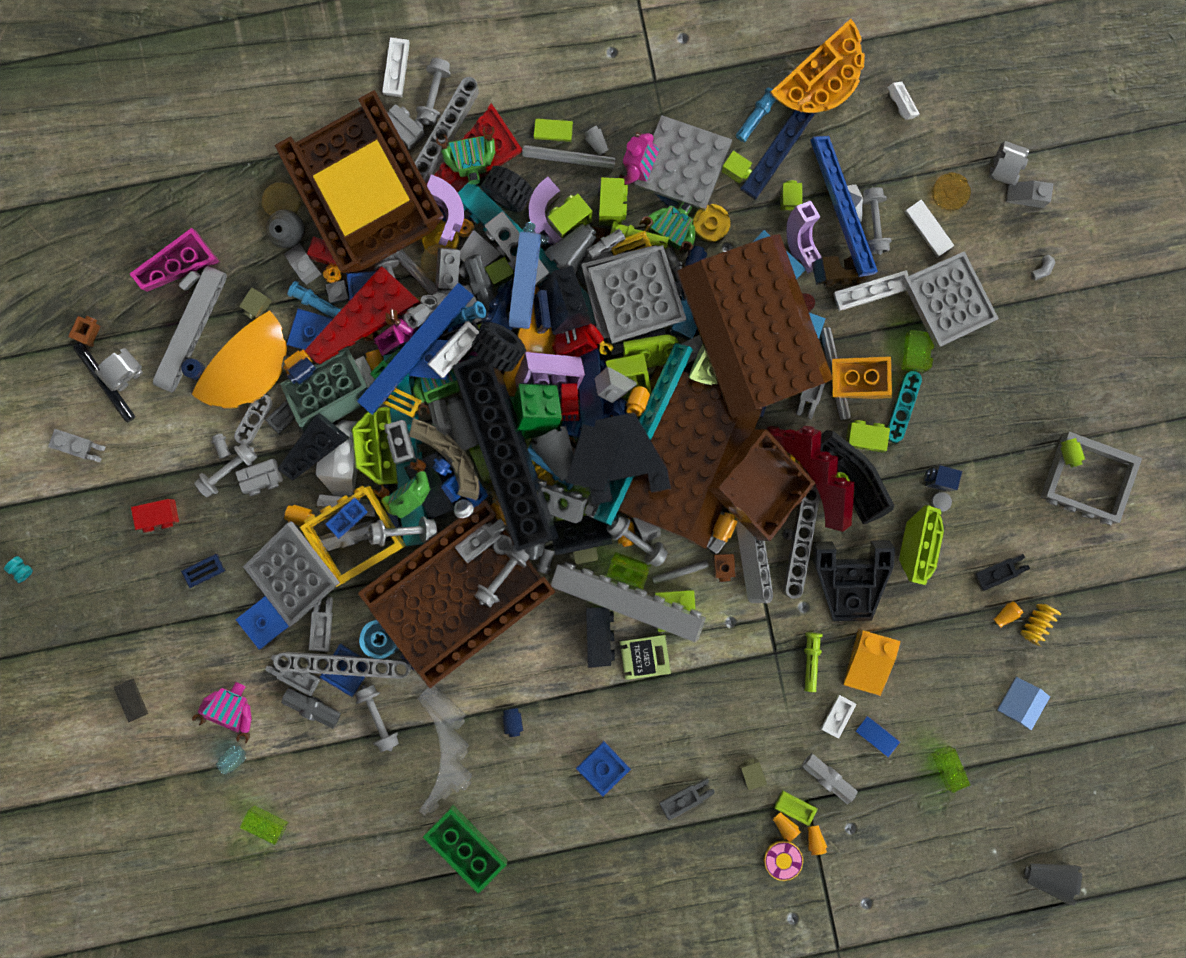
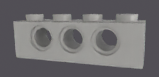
M502 211L484 225L487 228L485 233L491 241L496 240L499 244L497 249L503 257L505 255L509 257L511 261L508 264L515 271L517 256L512 255V250L518 247L520 233ZM503 232H509L510 234L506 241L500 239ZM538 259L535 287L551 275L540 259Z
M539 479L543 494L547 492L550 496V500H546L551 515L573 523H578L582 520L588 498L583 497V494L580 492H568L560 485L551 486L546 484L547 481ZM562 498H564V499L567 500V502H568V506H567V507H564V506L562 505V503H561V499H562Z

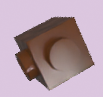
M734 554L713 555L714 578H719V582L731 581V577H735Z

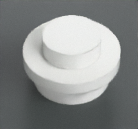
M460 500L454 506V513L458 518H466L474 510L472 503L467 500Z

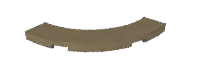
M413 418L409 437L418 439L437 450L448 461L455 473L458 483V495L477 500L479 496V481L473 469L474 465L466 452L447 434L443 435L436 430V427Z

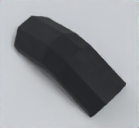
M826 430L821 434L820 452H829L831 455L838 456L837 472L845 473L848 479L854 482L853 506L862 524H868L891 512L895 505L876 468L868 458L834 431Z

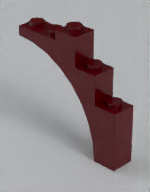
M769 426L766 430L785 451L798 460L814 480L824 508L825 527L841 532L852 525L854 482L847 481L846 478H837L838 456L831 455L829 452H820L821 430H816L812 426H803L798 431L792 429L782 430L778 426Z

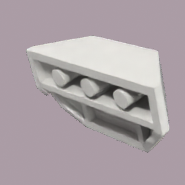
M342 420L335 426L350 438L317 462L316 476L334 496L343 497L347 495V497L354 495L353 490H355L357 469L355 468L351 429L358 421Z

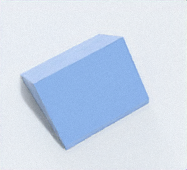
M1015 677L997 710L1032 730L1050 696L1040 688Z

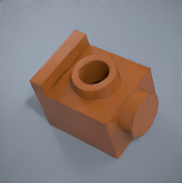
M78 316L68 337L93 347V342L101 326L96 324V319L86 316L84 319Z

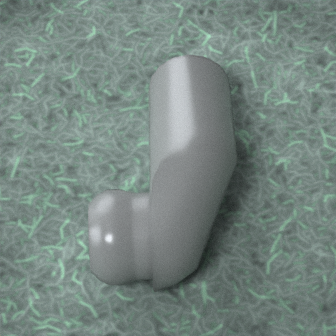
M1045 255L1042 258V267L1031 272V277L1034 281L1051 274L1055 265L1053 257Z

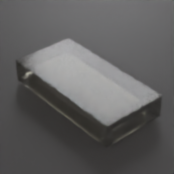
M134 679L114 687L128 723L148 714Z

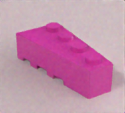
M191 228L132 271L130 275L142 290L148 292L187 276L191 271H199L220 261L197 231Z

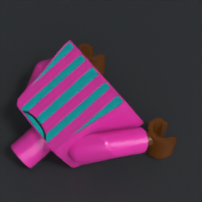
M636 132L635 137H632L628 142L623 158L627 175L623 176L620 174L619 178L624 179V185L636 180L648 181L660 150L659 147L652 143L654 140L652 134Z
M391 309L390 314L386 313V323L393 326L380 335L374 336L373 332L367 337L362 338L365 341H374L381 355L384 356L394 353L398 347L402 349L420 326L414 329L409 327L404 320L397 319V311Z
M235 682L231 691L221 688L219 691L206 696L198 709V714L192 717V721H196L200 717L201 722L199 725L209 720L237 733L240 730L241 732L236 740L239 742L241 736H245V743H247L250 739L249 731L252 717L251 706L248 704L247 699L241 696L245 686Z

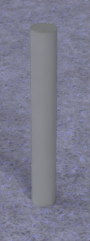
M707 560L654 576L652 580L654 584L708 568L709 565Z

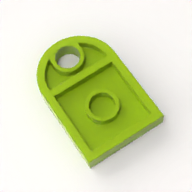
M660 335L623 342V357L644 353L647 368L665 365L675 343L679 344V341L672 335Z

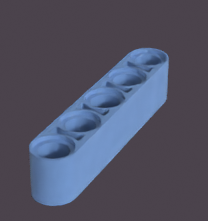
M520 232L509 327L530 328L541 234Z

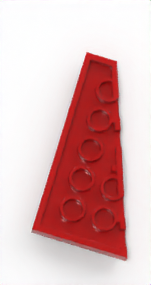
M492 103L488 106L487 111L482 117L480 116L476 121L477 123L462 138L464 140L484 136V127H486V133L491 134L492 126L495 128V133L492 136L495 143V155L491 165L487 167V172L479 174L480 179L486 176L493 166H501L522 152V148ZM445 162L441 164L439 170L434 175L448 182L457 193L469 182L468 176L460 177L459 172H453Z
M381 266L304 351L320 365L337 355L343 348L355 344V341L367 337L387 325L386 313L390 314L391 309L397 311V316H402L407 313L408 309L418 306L421 302Z

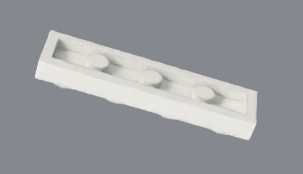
M907 270L834 292L833 295L838 311L907 291L902 282L904 278L908 277Z

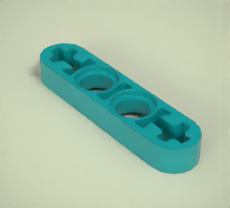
M916 371L908 372L903 377L887 428H890L891 433V431L896 429L897 425H903V427H898L897 433L900 435L895 437V439L893 434L889 433L888 441L892 443L901 441L905 436L922 383V377ZM914 376V380L917 382L912 384L911 389H904V387L910 386L908 378ZM903 393L911 395L910 403L902 401ZM898 411L905 413L906 418L904 421L897 420L896 413Z

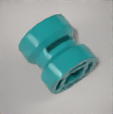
M16 556L5 565L4 570L8 574H12L16 582L21 583L32 574L33 569L29 565H25L19 556Z

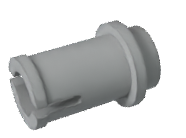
M223 434L211 437V443L214 444L219 459L231 455L225 442L226 437Z
M543 550L539 565H536L538 567L537 571L545 574L551 571L550 565L555 553L554 551Z

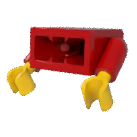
M591 323L556 334L552 349L555 355L579 357L598 348L597 344L600 345V353L606 355L607 352L604 350V347L607 346L610 351H613V345L605 343L603 341L605 338Z

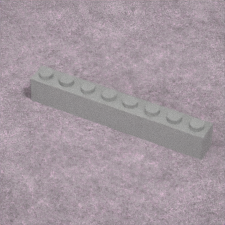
M570 562L557 565L551 583L553 588L693 642L699 640L706 617L701 616V612L694 609L690 611L685 610L683 605L672 602V604L667 603L660 596H648L646 591L630 589L626 583L618 582L617 584L611 582V578L600 575L598 577L593 575V571L582 568V570L575 568L576 565Z

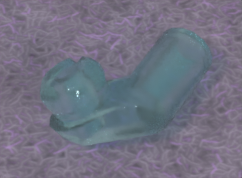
M526 222L523 231L536 233L534 231L536 225L532 222ZM541 234L540 244L546 246L549 237Z

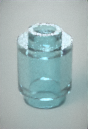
M240 746L230 747L218 758L217 768L225 775L232 773L246 760V752Z

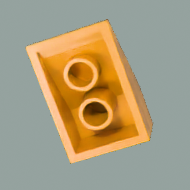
M891 357L832 359L833 397L862 399L892 398Z
M858 629L843 685L881 696L896 660L901 641Z

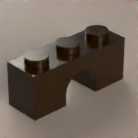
M838 256L822 257L812 262L816 285L824 284V287L833 286L836 283L847 285L852 283L851 281L860 284L867 282V278L874 275L859 277L852 256L843 260L845 268L840 265Z

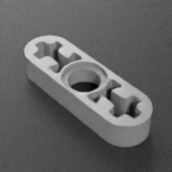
M265 394L249 406L234 434L235 440L239 444L244 442L250 444L254 440L273 404L272 399ZM260 399H261V400H264V399H265V402L267 403V405H266V406H264V405L261 406V404L259 403V400H260ZM254 408H260V411L263 412L262 415L259 412L254 411ZM252 414L258 416V422L254 425L249 423V417ZM245 424L248 427L254 428L253 431L249 430L248 428H245ZM247 431L248 439L242 440L240 434Z

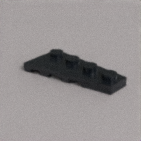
M318 413L278 467V470L293 481L350 437Z

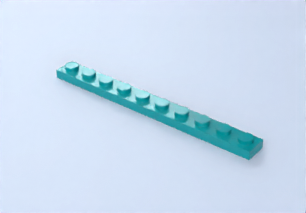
M675 343L648 400L646 409L639 419L650 440L693 351L690 346ZM634 476L610 481L612 501L600 503L593 518L609 525L612 524Z

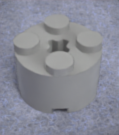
M1007 141L1001 143L993 160L994 167L990 168L989 178L1016 186L1020 177L1018 175L1020 169L1024 170L1027 165L1029 149Z
M126 348L120 349L122 353L119 355L113 353L98 366L100 371L95 370L97 376L111 391L118 389L120 392L129 385L127 382L130 379H137L143 374L142 366Z

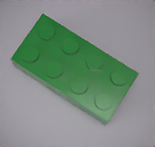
M454 805L423 836L478 894L507 865L508 860Z

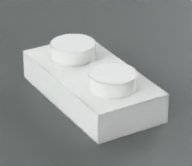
M895 82L888 86L890 97L896 102L900 115L905 120L917 117L919 112L903 82Z
M838 694L820 729L839 739L856 704Z

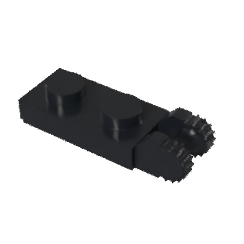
M1024 554L1005 559L973 573L980 590L990 589L1029 570V565H1023L1017 569L1013 565L1015 562L1022 561L1025 558Z

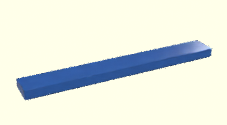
M813 137L810 141L858 276L874 275L878 270L830 137Z
M457 283L357 402L373 415L474 296L460 283Z

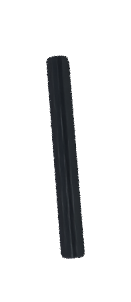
M81 342L74 345V351L124 421L131 422L134 420L135 415L118 391H111L95 373V370L100 371L99 365L86 346Z

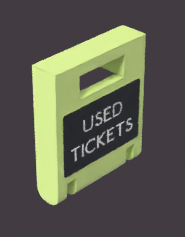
M666 635L619 641L620 645L627 644L628 647L621 649L624 672L631 671L630 675H625V680L671 674ZM655 646H663L665 664L657 663Z

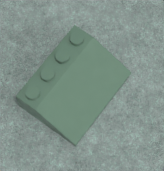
M348 347L340 350L337 355L322 364L316 363L314 365L316 368L313 372L314 374L300 385L297 382L293 384L290 379L280 383L295 419L303 431L307 429L318 413L333 423L361 407L357 401L369 388V385Z

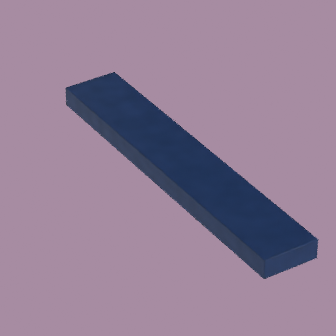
M794 110L741 187V191L754 200L758 198L816 112L804 113Z

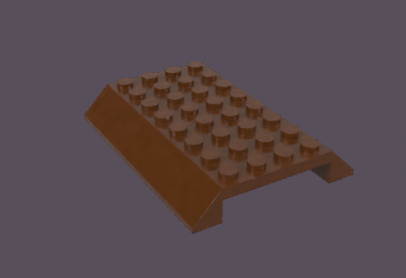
M375 90L358 99L361 107L298 142H295L290 136L274 145L341 273L361 271L371 267L432 233L444 217ZM379 138L418 210L395 223L382 227L375 234L351 247L343 238L311 174L370 141Z
M780 234L771 235L711 256L676 271L730 418L760 409L833 379Z
M656 366L650 380L651 393L664 367ZM682 372L651 439L652 444L668 469L671 489L651 493L648 489L646 474L634 476L618 512L687 539L689 543L706 549L723 508V504L707 487L755 429L763 408L730 418L718 385L694 381L689 378L690 374Z
M483 500L479 506L474 507L471 515L466 518L457 519L358 593L367 608L429 689L556 592L546 578L541 577L529 560H527L525 568L516 564L493 593L499 599L498 603L495 602L490 608L486 605H480L479 600L474 596L478 591V585L488 589L510 558L507 555L497 554L493 550L492 544L469 563H466L455 549V546L485 523L487 525L491 522L493 525L498 521L496 518L497 514L486 500ZM506 530L500 533V535L508 536L512 541V538Z

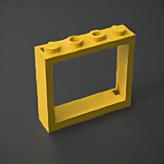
M362 485L353 490L354 495L349 498L347 495L337 500V505L334 507L329 505L320 510L321 514L315 517L312 515L304 520L305 524L300 526L312 548L340 582L336 587L406 546L401 536H391L395 544L341 575L313 527L339 512L354 498L359 500L367 496L386 529L395 528L371 486L364 488Z

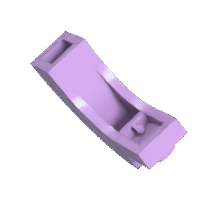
M431 175L427 187L446 217L445 228L439 244L446 246L448 240H453L455 232H460L464 220V208L456 190L448 182Z
M546 177L535 188L530 198L529 218L534 233H539L541 236L545 234L544 239L551 246L562 238L549 225L545 216L548 207L561 195L557 186L549 177Z
M811 201L796 206L790 213L787 222V241L790 252L796 260L800 259L807 273L813 272L812 262L822 258L812 238L813 226L820 218V215Z

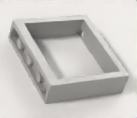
M1072 432L1062 433L1040 498L1046 499V502L1050 505H1062L1064 510L1074 513L1079 511L1083 517L1089 519L1098 518L1102 524L1112 526V524L1120 523L1142 458ZM1076 438L1077 442H1080L1082 449L1128 465L1112 514L1054 493L1065 463L1060 449L1062 447L1061 442Z

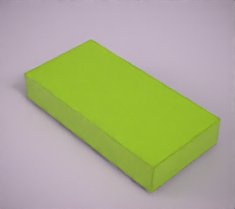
M535 119L534 139L572 142L573 121Z
M784 790L781 791L774 805L776 810L807 826H810L818 810L816 807Z

